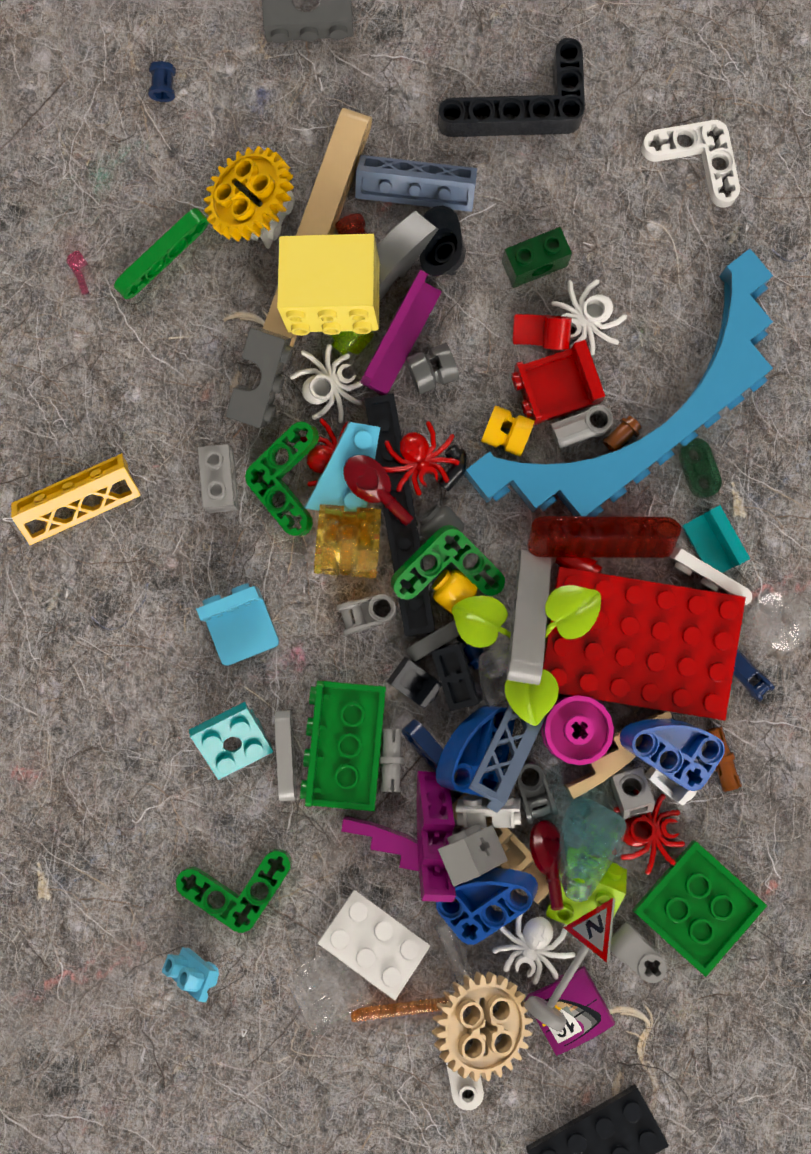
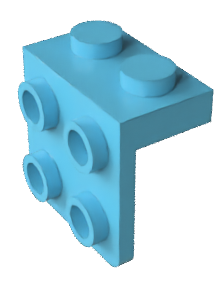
M248 583L233 588L231 590L232 595L222 599L220 595L207 598L202 601L204 606L196 608L200 620L206 622L221 663L225 666H230L279 645V638L260 589L256 586L250 587Z

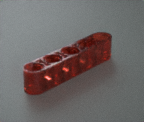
M543 516L534 519L532 522L527 548L531 554L537 557L664 558L672 555L681 534V526L670 517Z

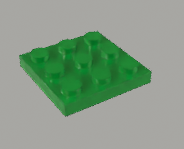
M692 840L675 860L676 864L671 865L632 911L700 973L707 977L768 905L698 842Z

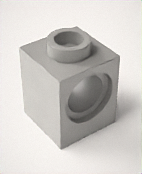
M625 767L616 772L615 775H612L611 788L623 820L653 812L655 801L642 767L637 769ZM634 786L640 793L636 796H629L623 791V788Z

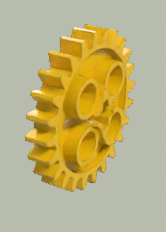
M257 146L255 151L247 147L244 156L237 151L236 160L232 161L230 158H227L228 166L226 168L219 166L220 175L211 177L212 181L215 182L214 186L206 188L211 194L204 198V202L209 205L204 209V212L209 215L207 221L213 225L212 227L219 234L225 236L228 240L232 237L239 242L241 237L249 241L252 233L260 237L261 228L264 227L268 231L271 230L269 222L271 220L279 222L277 213L279 211H287L283 206V202L292 199L286 192L294 189V186L289 182L293 175L288 171L290 167L284 159L268 147L263 150L260 146ZM239 181L263 203L262 206L258 207L234 183Z

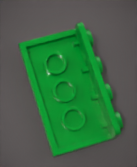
M318 680L316 686H311L309 705H314L313 718L308 717L306 736H311L310 749L305 748L303 767L308 768L307 780H302L300 799H305L306 807L321 806L375 811L386 695L385 686Z

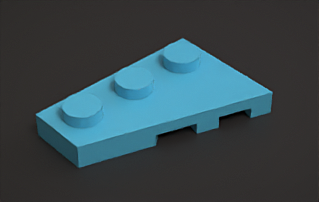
M348 422L326 468L317 481L313 493L304 506L305 509L365 518L368 502L357 497L350 490L344 479L343 468L346 461L354 455H366L375 459L380 427Z

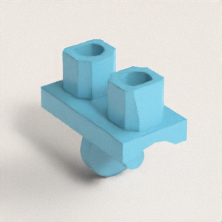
M182 947L179 955L168 954L162 968L163 974L171 977L177 982V986L181 990L187 991L198 1002L207 1001V991L217 984L219 970L215 964L204 961L190 948Z

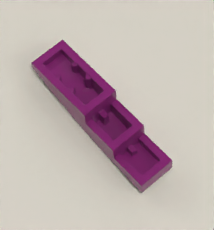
M418 771L416 811L421 901L453 902L456 897L455 886L453 887L438 851L439 848L449 844L447 838L452 836L455 826L450 789L443 788L437 783L436 772Z
M349 816L344 817L341 832L372 837L370 850L401 855L399 868L419 871L418 847L415 838L378 823Z

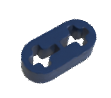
M413 719L402 729V733L424 761L436 772L443 748L420 722Z

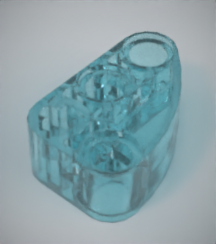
M579 797L573 800L566 811L561 826L557 851L558 871L563 890L568 898L576 902L585 901L592 895L620 851L627 828L622 816L586 797ZM578 816H584L587 819H581ZM591 854L598 855L600 858H599V859H595V858L591 857L590 855H591ZM580 878L583 879L585 883H578L573 879Z

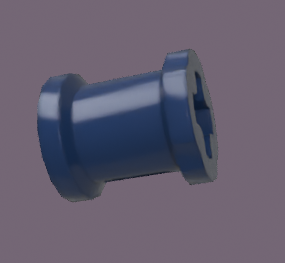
M165 61L150 63L149 72L152 74L151 87L148 89L149 97L159 102L174 100L175 92L172 89V82L176 74V68L173 64Z

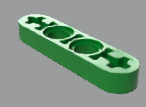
M198 208L187 212L117 278L114 284L116 291L126 300L137 295L205 231L209 224L207 217Z

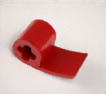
M516 314L513 325V344L541 345L543 348L556 350L569 349L572 318L554 315Z

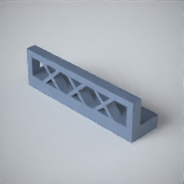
M360 155L356 170L355 198L426 207L443 205L452 210L472 212L477 168Z
M508 705L469 786V789L489 799L486 807L498 813L506 804L547 714L539 725L533 726L522 720L516 713L512 714L513 709ZM520 718L523 729L520 735L512 737L507 724L510 720ZM504 733L505 739L500 740L502 734ZM508 744L511 752L507 762L499 764L495 749L498 746ZM490 759H491V762H492V765H493V766L487 767V766H488V763H489V761H490ZM495 771L498 782L494 790L479 783L483 774Z

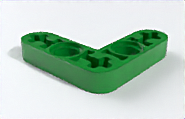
M302 421L296 422L249 466L245 474L246 483L283 530L293 536H305L313 526V519L310 513L282 480L318 443L319 434L316 427ZM301 430L308 431L306 434L308 440L306 442L298 441L301 438L299 434ZM288 441L296 444L292 447L288 444ZM285 448L289 456L288 461L283 465H279L276 462V453L278 450ZM257 472H265L263 479L267 484L274 486L268 488L264 483L256 482L259 478ZM278 491L283 492L286 498L285 504L281 508H276L272 500L274 494ZM290 511L293 516L302 517L300 521L302 527L293 528L295 520L291 515H286L285 513Z
M446 525L438 529L394 573L391 578V587L401 599H412L450 562L485 595L493 596L500 593L505 586V577L458 528ZM447 535L454 536L455 542L461 547L458 552L450 544H446L444 538ZM470 553L477 554L478 560L475 566L465 568L463 566L464 557ZM426 555H433L436 559L435 565L428 570L422 569L420 567L421 559ZM414 567L422 576L420 579L412 572ZM482 570L494 579L495 583L492 586L479 574ZM405 579L412 586L409 589L402 588L400 581Z
M282 849L270 851L240 896L197 867L184 869L176 879V888L183 897L233 931L244 933L254 926L290 871L292 860L290 855ZM280 856L284 859L282 865L285 869L279 868L275 872L272 879L277 880V883L274 884L269 877L260 875V872L263 870L267 875L273 865L269 861L270 858L275 860ZM191 875H195L197 877L195 883L201 888L206 883L211 885L204 892L202 899L197 896L201 892L200 889L193 886L189 890L185 887L187 881L184 879V876L189 878ZM263 882L267 885L268 895L266 898L257 899L252 895L251 887L254 883ZM219 891L224 895L225 904L223 907L214 908L209 904L208 897L211 892ZM246 897L251 904L259 906L260 909L257 911L253 906L247 915L250 922L244 921L242 924L236 922L238 916L235 914V911L241 913L248 902L242 899Z

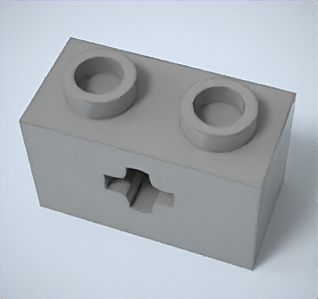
M479 824L469 827L448 837L449 844L438 849L453 887L479 877L508 861L493 825L481 829Z

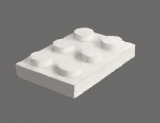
M355 890L352 891L317 943L393 1000L397 999L430 948L428 943Z

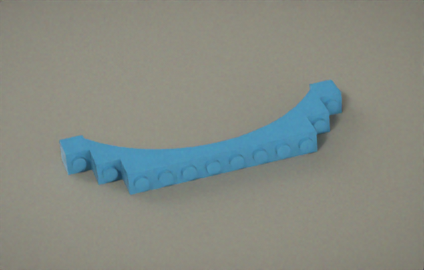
M748 249L730 263L719 276L724 282V308L721 329L714 353L697 387L670 419L642 439L622 449L593 459L559 464L520 463L495 458L489 451L465 471V477L485 502L488 503L492 499L498 502L510 492L508 486L511 485L532 513L538 508L542 511L548 509L557 501L554 497L557 495L578 522L585 517L590 522L604 511L600 505L608 499L614 503L628 492L624 488L628 483L633 480L638 484L651 473L648 468L656 461L661 466L675 455L672 451L675 446L680 443L685 447L698 436L695 431L699 427L704 425L708 429L721 418L719 412L727 406L729 410H732L745 399L742 394L750 388L755 392L768 381L765 375L773 368L757 350L755 345L768 335L765 330L773 321L755 300L768 290L766 284L773 275L755 253Z

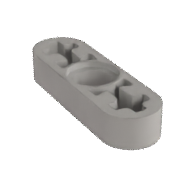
M275 711L279 801H296L292 711Z

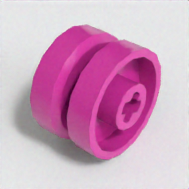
M570 695L557 699L553 708L548 712L540 733L544 745L552 755L566 763L581 766L594 763L606 754L612 744L614 727L611 715L601 703L590 697ZM573 723L580 726V732L577 735H572L574 729L571 727Z

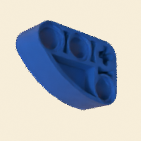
M483 706L469 715L457 727L446 743L436 769V780L441 787L484 797L469 789V786L507 708ZM515 719L510 720L507 724L511 736L513 734ZM504 733L502 734L500 740L505 739ZM508 744L498 746L495 749L499 764L507 762L509 754ZM490 759V761H489L487 767L493 766V765H492V762H491V759ZM457 771V778H456V780L454 781V775H455V772ZM495 771L483 774L479 783L494 790L498 782Z
M657 718L638 721L626 725L620 733L621 745L627 751L673 782L690 791L702 789L725 753V746L720 738L692 724L674 719ZM643 735L641 744L635 746L637 738ZM705 742H707V747L702 752V746ZM667 751L666 759L660 763L661 755Z
M494 868L479 877L456 885L455 898L459 903L436 902V909L463 943L474 945L526 912L531 907L536 896L538 883L535 877L529 873L513 869ZM515 889H522L527 895H520ZM491 905L499 906L502 911H496Z

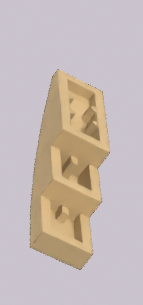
M661 710L643 720L670 719L672 715L669 711ZM622 730L613 734V748L609 749L604 756L594 763L588 764L591 770L590 773L564 785L569 797L575 799L600 785L636 757L621 745L620 733ZM643 735L637 738L635 746L641 744Z
M463 793L458 799H463L464 796L472 794ZM458 799L452 804V806H453V814H454V818H455L456 820H457V813H463V812H456V806H457ZM486 817L487 827L492 825V817ZM494 828L508 861L500 866L504 869L526 872L535 877L538 883V890L534 901L539 904L549 894L546 875L541 873L535 865L531 851L509 828Z

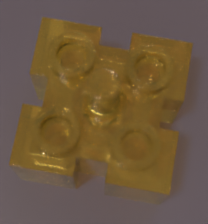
M320 504L314 573L339 575L340 572L345 576L351 573L353 577L376 578L380 545L381 509L357 507L356 512L344 511V506Z

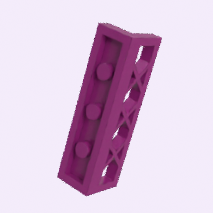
M422 270L419 271L359 382L381 395H387L406 357H408L442 293L440 290L424 282L428 274Z

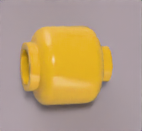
M459 569L443 571L432 585L434 600L450 614H452V608L455 604L465 598L476 596L478 589Z

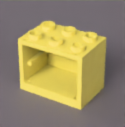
M374 234L279 236L277 308L288 333L291 332L294 335L304 336L310 332L336 335L341 331H353L357 334L379 331L380 261Z

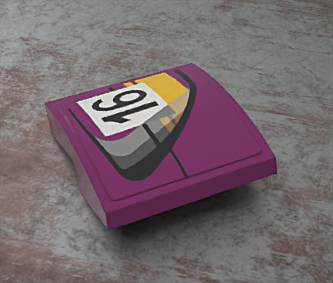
M585 966L576 970L555 1005V1008L566 1018V1025L562 1032L556 1031L536 1019L556 1056L578 1047L615 1025L612 1015ZM564 975L559 976L558 980L554 983L529 993L525 1000L527 1001L530 996H537L548 1002Z

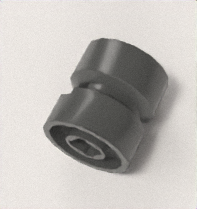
M447 343L430 348L427 355L419 352L406 357L411 378L419 394L435 389L438 382L445 385L459 380L458 369ZM437 364L438 370L434 372L431 365Z

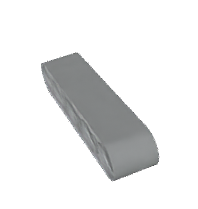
M523 549L520 551L506 680L535 685L540 684L547 624L545 605L549 596L552 554Z

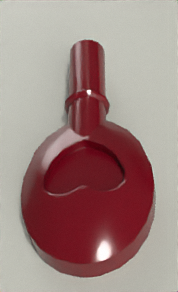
M354 455L346 461L343 468L344 479L350 490L357 497L366 502H382L385 508H388L404 526L413 520L414 517L396 500V497L390 494L391 481L380 463L366 455Z
M544 820L536 823L531 830L530 850L535 865L541 873L546 875L551 910L556 911L564 909L561 890L562 880L559 873L563 870L565 864V846L558 828L552 822Z

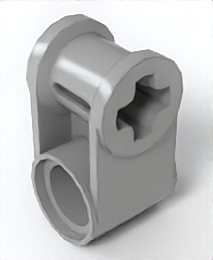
M385 594L356 599L336 606L337 611H341L345 625L344 636L393 620L397 613L395 601ZM381 600H386L391 605V611L385 617H379L375 613V605ZM351 611L353 612V615H354L355 624H354V620H353Z
M626 921L612 936L610 951L646 982H660L664 979L667 972L666 962L658 951ZM647 960L652 963L654 962L656 968L653 970L649 967L646 968L644 963Z

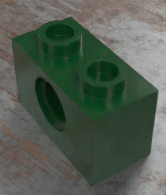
M558 227L504 249L502 264L512 287L515 288L567 267L572 252L561 227Z

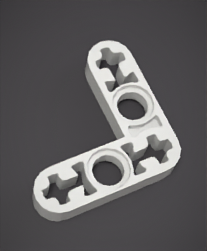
M710 120L653 130L646 135L641 146V152L647 160L658 162L701 154L711 201L716 206L723 208L731 206L740 193V184L729 131L723 122ZM710 131H713V134L716 136L719 135L716 141V149L713 151L712 149L715 144L713 137H708ZM679 135L689 136L692 140V145L689 147L680 146L677 142V137ZM652 141H656L657 145H661L659 151H656L653 146L650 147ZM716 157L724 159L727 168L724 170L715 169L712 166V159ZM723 183L725 190L731 191L728 197H725L724 193H719Z

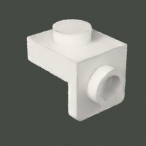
M666 753L661 755L660 763L666 759ZM653 767L645 774V777L682 806L697 793V791L683 788Z

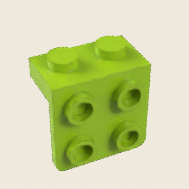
M568 847L561 877L564 909L551 910L549 902L546 908V916L568 925L612 898L615 899V916L626 895L627 869L620 867L616 863L593 857L584 851H577Z

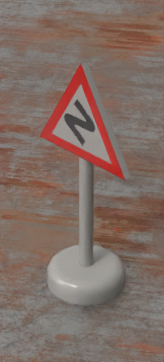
M614 898L563 927L582 942L583 945L549 1001L547 1002L537 996H530L524 1004L525 1009L530 1014L556 1031L562 1032L566 1025V1018L555 1008V1005L589 949L609 963L615 907Z

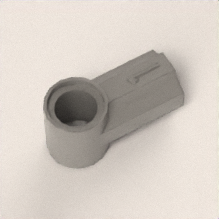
M596 405L586 412L550 424L558 449H563L593 437H602L612 425L613 414L606 406ZM599 415L604 418L606 425L603 428H596L591 424L590 417Z

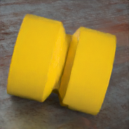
M495 405L481 442L495 448L503 445L506 452L521 457L535 420L522 415L512 417L511 411ZM501 427L509 428V434L507 435L501 431Z

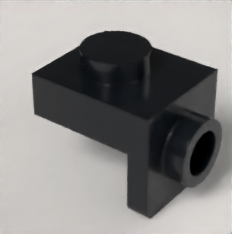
M406 657L403 658L387 680L390 685L423 709L436 699L442 686L441 682Z

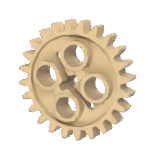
M476 972L473 981L472 978L464 975V985L461 986L454 981L453 988L455 992L451 994L444 991L443 993L448 1000L447 1003H437L436 1005L443 1012L442 1015L433 1016V1020L440 1024V1027L432 1030V1034L440 1038L434 1043V1046L442 1051L439 1057L445 1063L448 1062L447 1066L453 1072L458 1070V1074L466 1079L469 1075L475 1082L479 1080L480 1075L486 1081H490L492 1071L498 1077H502L503 1066L513 1070L510 1061L512 1058L522 1060L518 1050L519 1048L528 1049L529 1047L523 1042V1038L532 1036V1032L527 1030L525 1025L533 1022V1019L524 1015L528 1012L524 1007L525 1002H522L526 997L525 994L516 991L518 986L511 981L508 982L507 978L501 975L496 977L492 972H487L486 977H484L480 972ZM500 1001L498 1011L493 1013L494 1005ZM471 1006L470 1014L463 1018L464 1010ZM502 1034L500 1043L494 1045L496 1038ZM473 1039L472 1046L465 1051L466 1043Z

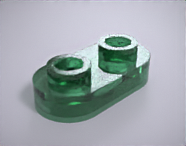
M695 438L686 446H681L679 460L690 491L699 498H709L715 495L721 488L722 479L709 444L703 439ZM691 450L698 453L697 460L690 458L689 452ZM700 479L707 480L708 487L706 489L699 485Z

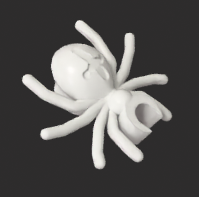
M569 280L567 283L568 292L575 309L559 301H552L551 305L571 312L562 315L572 318L571 326L576 330L570 336V340L577 339L574 343L585 340L588 333L591 355L595 354L593 332L607 342L618 345L619 340L609 337L598 328L607 329L617 326L627 319V315L624 314L615 321L602 324L610 318L613 312L611 299L604 295H593L584 301L590 290L599 284V280H594L585 288L580 296L579 304L574 293L573 282Z
M327 344L325 368L312 354L302 350L301 354L310 359L320 370L316 368L301 369L291 374L290 379L293 380L306 374H316L304 382L302 387L303 397L311 404H322L329 399V402L321 411L312 415V419L316 420L325 415L334 404L336 398L338 422L343 423L344 411L340 395L353 404L362 405L361 400L355 399L344 391H351L363 385L359 383L360 381L351 385H345L351 383L356 377L354 375L350 379H346L342 376V370L349 367L350 364H342L337 369L339 364L350 358V354L346 353L332 363L331 367L330 354L332 345Z
M523 914L516 918V935L518 938L507 930L505 926L500 928L501 932L517 945L497 946L493 948L492 952L496 954L501 951L517 950L510 954L503 970L508 972L514 959L517 973L522 963H528L530 968L527 971V977L529 978L535 973L532 981L534 985L538 984L541 977L542 962L552 973L555 980L559 978L556 969L546 957L559 959L575 957L574 952H549L554 950L564 940L568 931L563 928L560 936L549 945L553 938V927L544 917L530 919L524 926L522 933L521 918Z

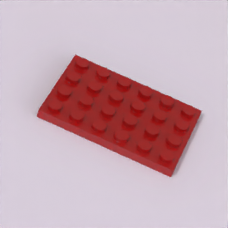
M558 567L555 589L566 585H574L597 590L601 595L599 615L592 628L585 635L577 639L568 640L559 634L556 626L547 636L543 669L549 671L555 677L559 687V694L579 695L595 700L726 721L746 597Z

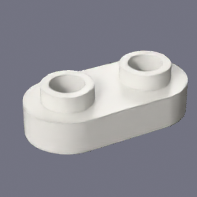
M466 1043L465 1051L471 1047L469 1043ZM447 1066L454 1103L463 1110L477 1108L484 1097L481 1075L479 1080L475 1082L469 1075L465 1079L458 1074V1070L453 1072ZM467 1089L474 1092L471 1098L463 1097L462 1093Z

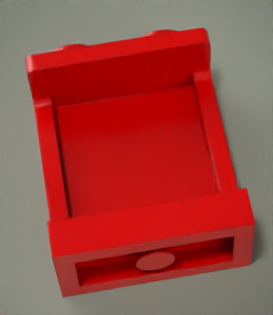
M586 340L574 343L571 349L523 364L522 361L518 362L515 365L514 373L511 374L516 391L521 390L524 401L521 402L524 416L535 420L534 425L600 404L605 398V393Z

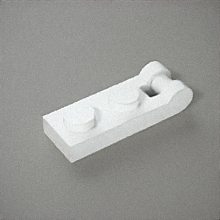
M678 547L674 549L670 558L676 561L675 568L688 576L695 572L703 577L700 583L715 592L721 588L727 594L746 597L745 605L751 602L752 593L748 588Z

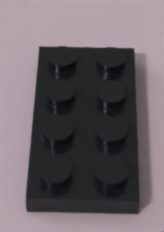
M636 1084L529 1144L526 1146L528 1154H656L667 1148L669 1144Z

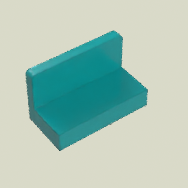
M721 505L682 526L699 559L721 573L750 560Z

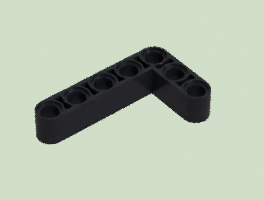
M570 37L563 38L557 44L552 65L553 95L448 98L439 106L438 127L440 132L447 137L574 133L581 124L585 110L582 45L578 40ZM562 56H569L572 60H566ZM563 84H571L574 88H566ZM540 112L545 114L546 117L538 118L534 113ZM564 112H572L575 114V117H568ZM512 113L516 115V118L509 119L505 117V114ZM478 114H484L485 116H487V118L481 120L477 119L475 116ZM448 115H455L456 117H458V119L452 121L446 119L445 117Z

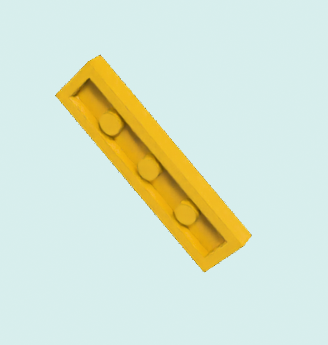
M121 453L12 502L11 518L29 545H32L137 498L141 494L129 473L127 461ZM125 479L130 488L129 491L122 494L110 492L112 484ZM90 494L102 497L100 503L93 507L84 505L82 502L84 497ZM61 507L74 509L72 516L67 519L54 517L56 510ZM34 519L46 522L44 529L33 534L25 524Z

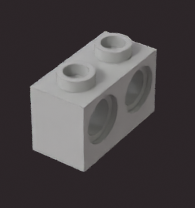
M229 444L198 447L203 508L208 513L239 510L234 451Z

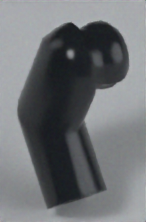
M457 445L449 446L445 456L446 458L459 460V465L450 463V468L446 471L450 479L448 483H445L442 477L438 481L447 491L451 490L466 471L467 454L463 448L459 449Z

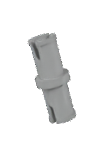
M382 729L383 753L379 759V763H382L381 792H401L400 764H404V757H401L402 729Z

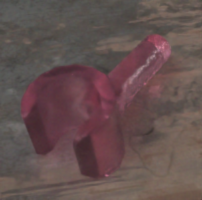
M77 250L68 255L66 261L77 278L82 295H87L89 291L80 269L87 266L88 263L80 251Z

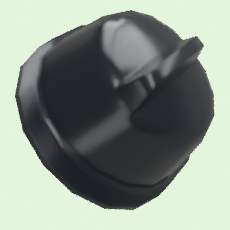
M443 205L435 206L423 215L439 230L419 256L421 268L432 276L444 274L453 276L456 275V270L463 264L466 256L460 222L457 214L451 208Z

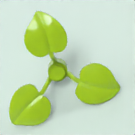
M566 585L555 589L548 596L545 605L546 614L553 621L546 628L545 640L556 626L559 634L568 640L577 639L585 635L592 628L599 615L601 607L600 593L597 590L574 585ZM468 597L455 604L452 608L458 633L470 646L476 648L491 646L496 642L499 632L508 638L511 636L510 631L501 627L508 618V611L499 600L493 597ZM545 669L542 671L539 685L506 680L505 695L509 705L522 720L533 726L539 725L545 715L553 708L559 694V687L555 677Z

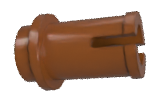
M629 415L627 418H622L620 420L621 424L602 440L611 452L621 449L633 436H639V430L642 427L632 416Z

